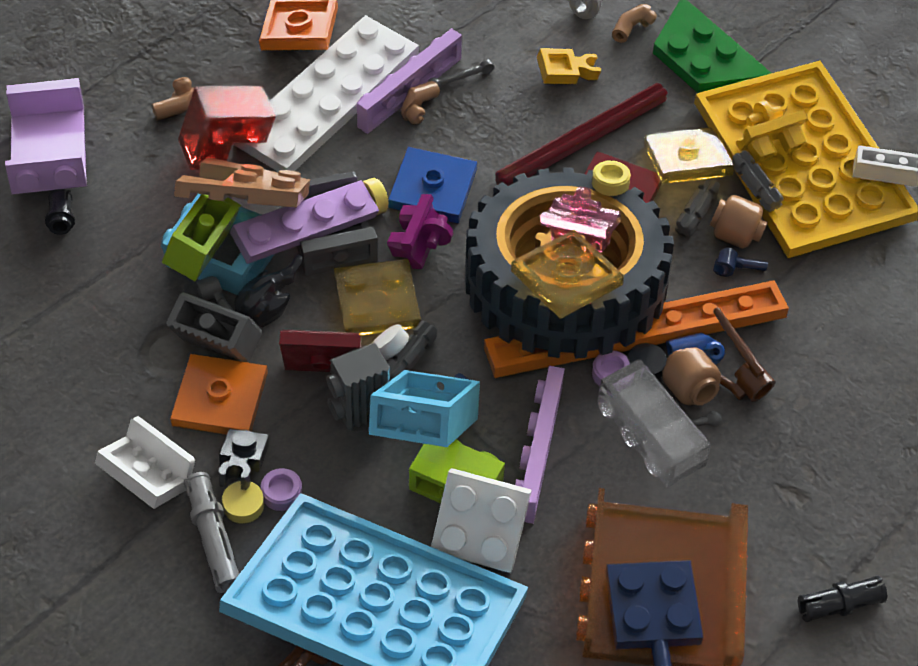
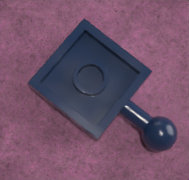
M691 560L607 564L605 575L616 650L651 648L654 666H672L669 647L702 644L704 637Z

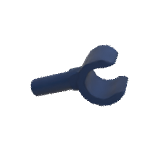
M724 248L720 251L715 261L713 271L719 276L729 277L734 274L735 267L766 271L768 263L738 257V253L734 249Z

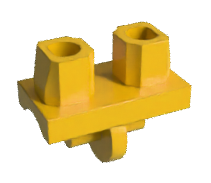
M763 100L755 103L754 114L746 118L747 124L750 127L746 128L744 138L738 139L735 142L740 152L748 149L755 162L759 164L768 161L778 153L772 142L773 140L780 139L786 153L801 149L807 143L802 125L808 118L803 109L783 116L780 106L772 108L767 101Z

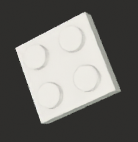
M451 468L448 471L431 547L465 561L511 573L532 490Z

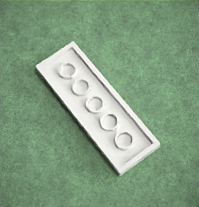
M365 15L233 133V145L277 172L279 170H297L357 113V102L364 94L370 93L383 83L388 75L397 72L406 65L412 56L419 54V45Z

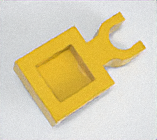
M540 48L537 55L544 84H576L579 76L586 80H598L601 73L600 67H594L597 60L596 54H584L581 57H575L573 49Z

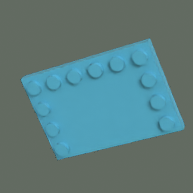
M300 493L221 598L219 612L343 666H489L526 598L528 587Z

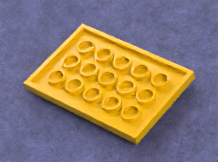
M821 61L696 93L694 104L730 163L733 160V156L736 153H740L735 142L738 139L744 138L746 128L750 127L747 124L746 118L754 114L755 103L765 100L772 108L780 106L783 116L802 109L804 110L808 119L802 125V129L807 143L797 151L786 153L780 139L773 140L772 142L778 153L768 161L758 164L774 184L771 188L776 187L783 196L781 207L771 212L763 208L762 217L768 222L767 225L787 258L918 220V205L904 185L853 177V163L858 145L873 148L879 147ZM737 173L738 177L740 178L741 182L743 183L753 202L762 206L759 202L760 199H757L754 196V194L742 180L741 176L743 174L739 175Z

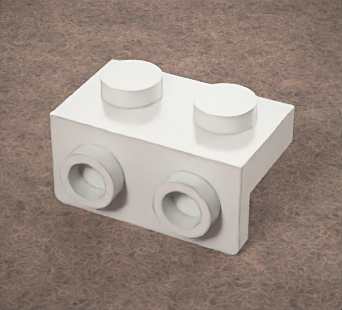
M137 416L130 420L126 437L97 452L95 464L155 509L186 491L184 480L188 479L187 476L192 474L195 458Z

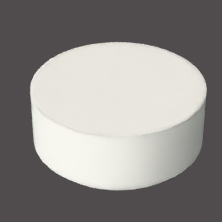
M396 324L383 331L373 342L376 343L385 360H388L405 347L409 340V335L400 324Z

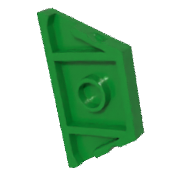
M680 0L653 47V54L697 93L771 74L767 68L688 0Z

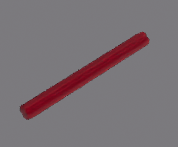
M655 83L496 171L495 181L497 185L503 182L509 186L513 184L514 176L523 173L529 178L535 175L537 170L551 166L667 100L666 95L668 93L666 88H663L660 83Z

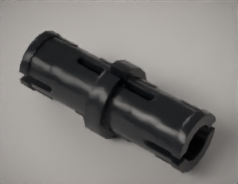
M873 576L872 578L849 584L841 581L833 583V587L830 589L799 595L797 600L800 614L807 612V614L802 616L805 622H811L812 620L838 613L841 616H847L852 614L854 609L886 602L888 597L885 583L877 586V584L883 581L880 576Z

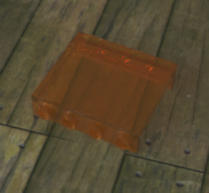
M599 488L596 504L588 503L586 528H593V539H585L583 564L590 565L589 577L582 576L579 602L587 603L586 615H578L576 640L584 641L582 657L654 666L651 648L615 649L605 575L607 564L691 560L704 638L701 645L669 647L671 665L741 666L744 659L748 505L732 503L728 516L604 502L605 488Z

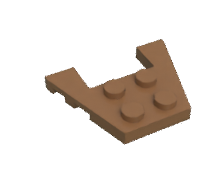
M207 157L200 163L199 177L183 175L176 180L174 196L189 198L191 192L209 195V200L224 201L230 196L247 199V203L297 208L309 194L310 179L301 178V173L296 171L279 170L274 172L265 170L258 165H242Z

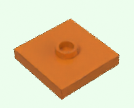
M270 0L259 39L261 50H328L338 11L337 0Z
M190 354L170 418L171 425L227 435L229 429L252 432L268 374L267 365Z

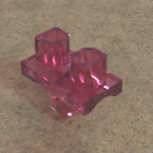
M579 186L576 189L574 196L563 194L562 198L556 197L549 211L541 214V225L550 227L552 242L560 244L571 243L576 234L585 236V247L587 250L598 253L603 252L609 245L613 230L621 222L620 211L601 207V202L591 200L590 188Z

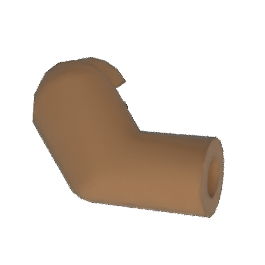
M640 4L621 14L612 31V38L620 43L626 42L637 23L640 22L643 27H649L656 20V13L647 4Z
M181 77L174 80L172 85L175 92L171 98L152 104L153 113L157 121L188 110L195 96V88L191 86L192 83L189 78Z
M429 81L411 87L408 90L401 107V115L405 121L409 120L411 124L416 125L424 120L422 116L425 115V110L421 107L422 103L437 98L440 94V89L436 82Z

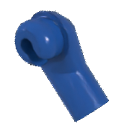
M703 333L666 341L668 356L679 349L696 347L703 350L713 363L717 364L725 355L724 346Z

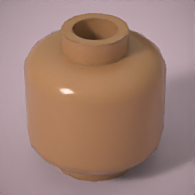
M731 195L726 201L720 200L709 226L714 227V235L717 239L743 249L748 247L752 240L760 241L768 222L761 219L763 215L762 206L740 196Z
M691 347L679 349L670 354L663 369L662 379L668 389L682 404L704 405L717 395L721 373L703 350Z

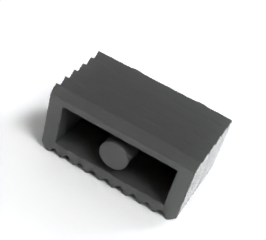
M184 292L179 295L166 322L167 326L183 341L187 340L190 344L200 345L203 349L207 348L209 351H214L217 354L227 355L230 359L234 358L236 361L247 363L250 361L262 335V329L249 316Z
M374 342L330 360L331 374L326 376V380L333 396L328 398V405L335 420L342 419L346 428L353 431L354 426L360 428L361 423L367 425L370 418L371 394L390 381V367Z

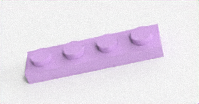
M451 28L441 37L435 38L430 46L421 53L412 56L406 65L397 72L388 75L378 87L370 93L364 94L357 102V127L367 134L402 107L407 92L411 87L426 83L430 78L440 77L460 61L462 35Z
M360 180L303 200L297 208L283 207L234 224L230 234L246 263L249 264L298 246L300 241L323 237L375 218L379 209L363 181Z
M549 366L546 381L538 380L534 403L541 405L539 413L531 412L527 436L533 437L532 446L524 445L520 469L526 470L524 481L516 479L515 483L516 486L532 490L524 521L534 524L562 392L565 368Z

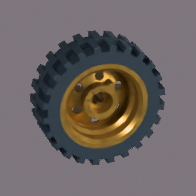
M564 167L562 168V173H550L548 168L537 170V176L527 178L523 173L514 176L513 184L509 186L503 182L493 188V198L487 195L483 196L478 202V212L473 211L471 213L469 229L466 232L465 291L467 295H470V306L473 312L482 311L481 322L489 330L495 326L499 328V338L507 343H510L513 339L522 342V350L531 353L534 352L535 348L548 350V357L560 358V352L574 353L575 359L587 358L588 351L598 350L600 355H605L613 352V345L615 343L621 342L624 347L634 343L636 331L646 334L652 328L653 318L659 319L663 311L674 247L673 236H669L670 225L667 218H659L660 208L654 201L648 203L643 201L644 193L634 187L621 195H603L592 186L593 170H588L587 174L574 173V168Z

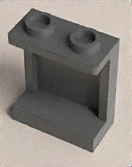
M356 173L334 174L310 180L309 194L304 200L357 182ZM368 221L323 237L300 241V245L297 246L298 253L302 256V267L305 276L378 261V239L374 226L369 227Z

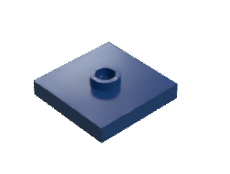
M408 147L388 199V208L401 211L403 205H417L422 194H432L434 198L432 205L435 211L440 215H445L448 221L459 223L477 171V161Z

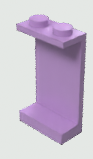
M79 78L7 85L6 94L12 122L11 160L5 161V167L11 193L20 194L87 186L84 104Z

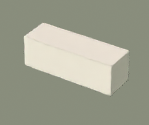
M858 145L853 163V177L918 187V154Z

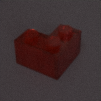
M263 86L194 87L178 138L190 170H200V163L207 157L227 161L233 143L267 142L276 115Z

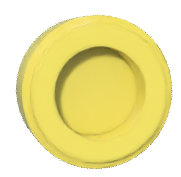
M617 161L601 162L593 169L592 186L603 195H621L629 188L630 170L627 166Z
M376 178L363 181L379 209L377 215L385 213L389 202L383 184Z
M241 481L230 484L222 495L225 515L236 523H249L256 520L264 509V498L260 487L251 482L247 490H241Z

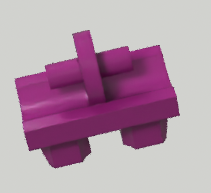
M422 194L417 205H403L399 214V222L406 232H391L387 241L392 256L407 258L412 269H422L430 249H436L437 245H447L454 234L452 227L447 223L448 218L445 215H440L433 208L432 202L434 198L432 194Z

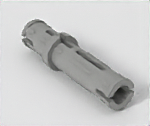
M196 472L187 476L188 479L184 480V486L192 508L190 517L192 523L197 526L200 532L215 589L219 593H226L238 577L239 571L223 524L224 510L222 505L216 500L210 475L206 472Z

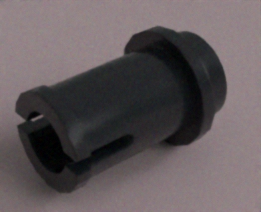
M65 189L50 190L48 193L49 212L45 216V224L54 234H67L75 225V217L71 213L72 192L68 189L65 199Z

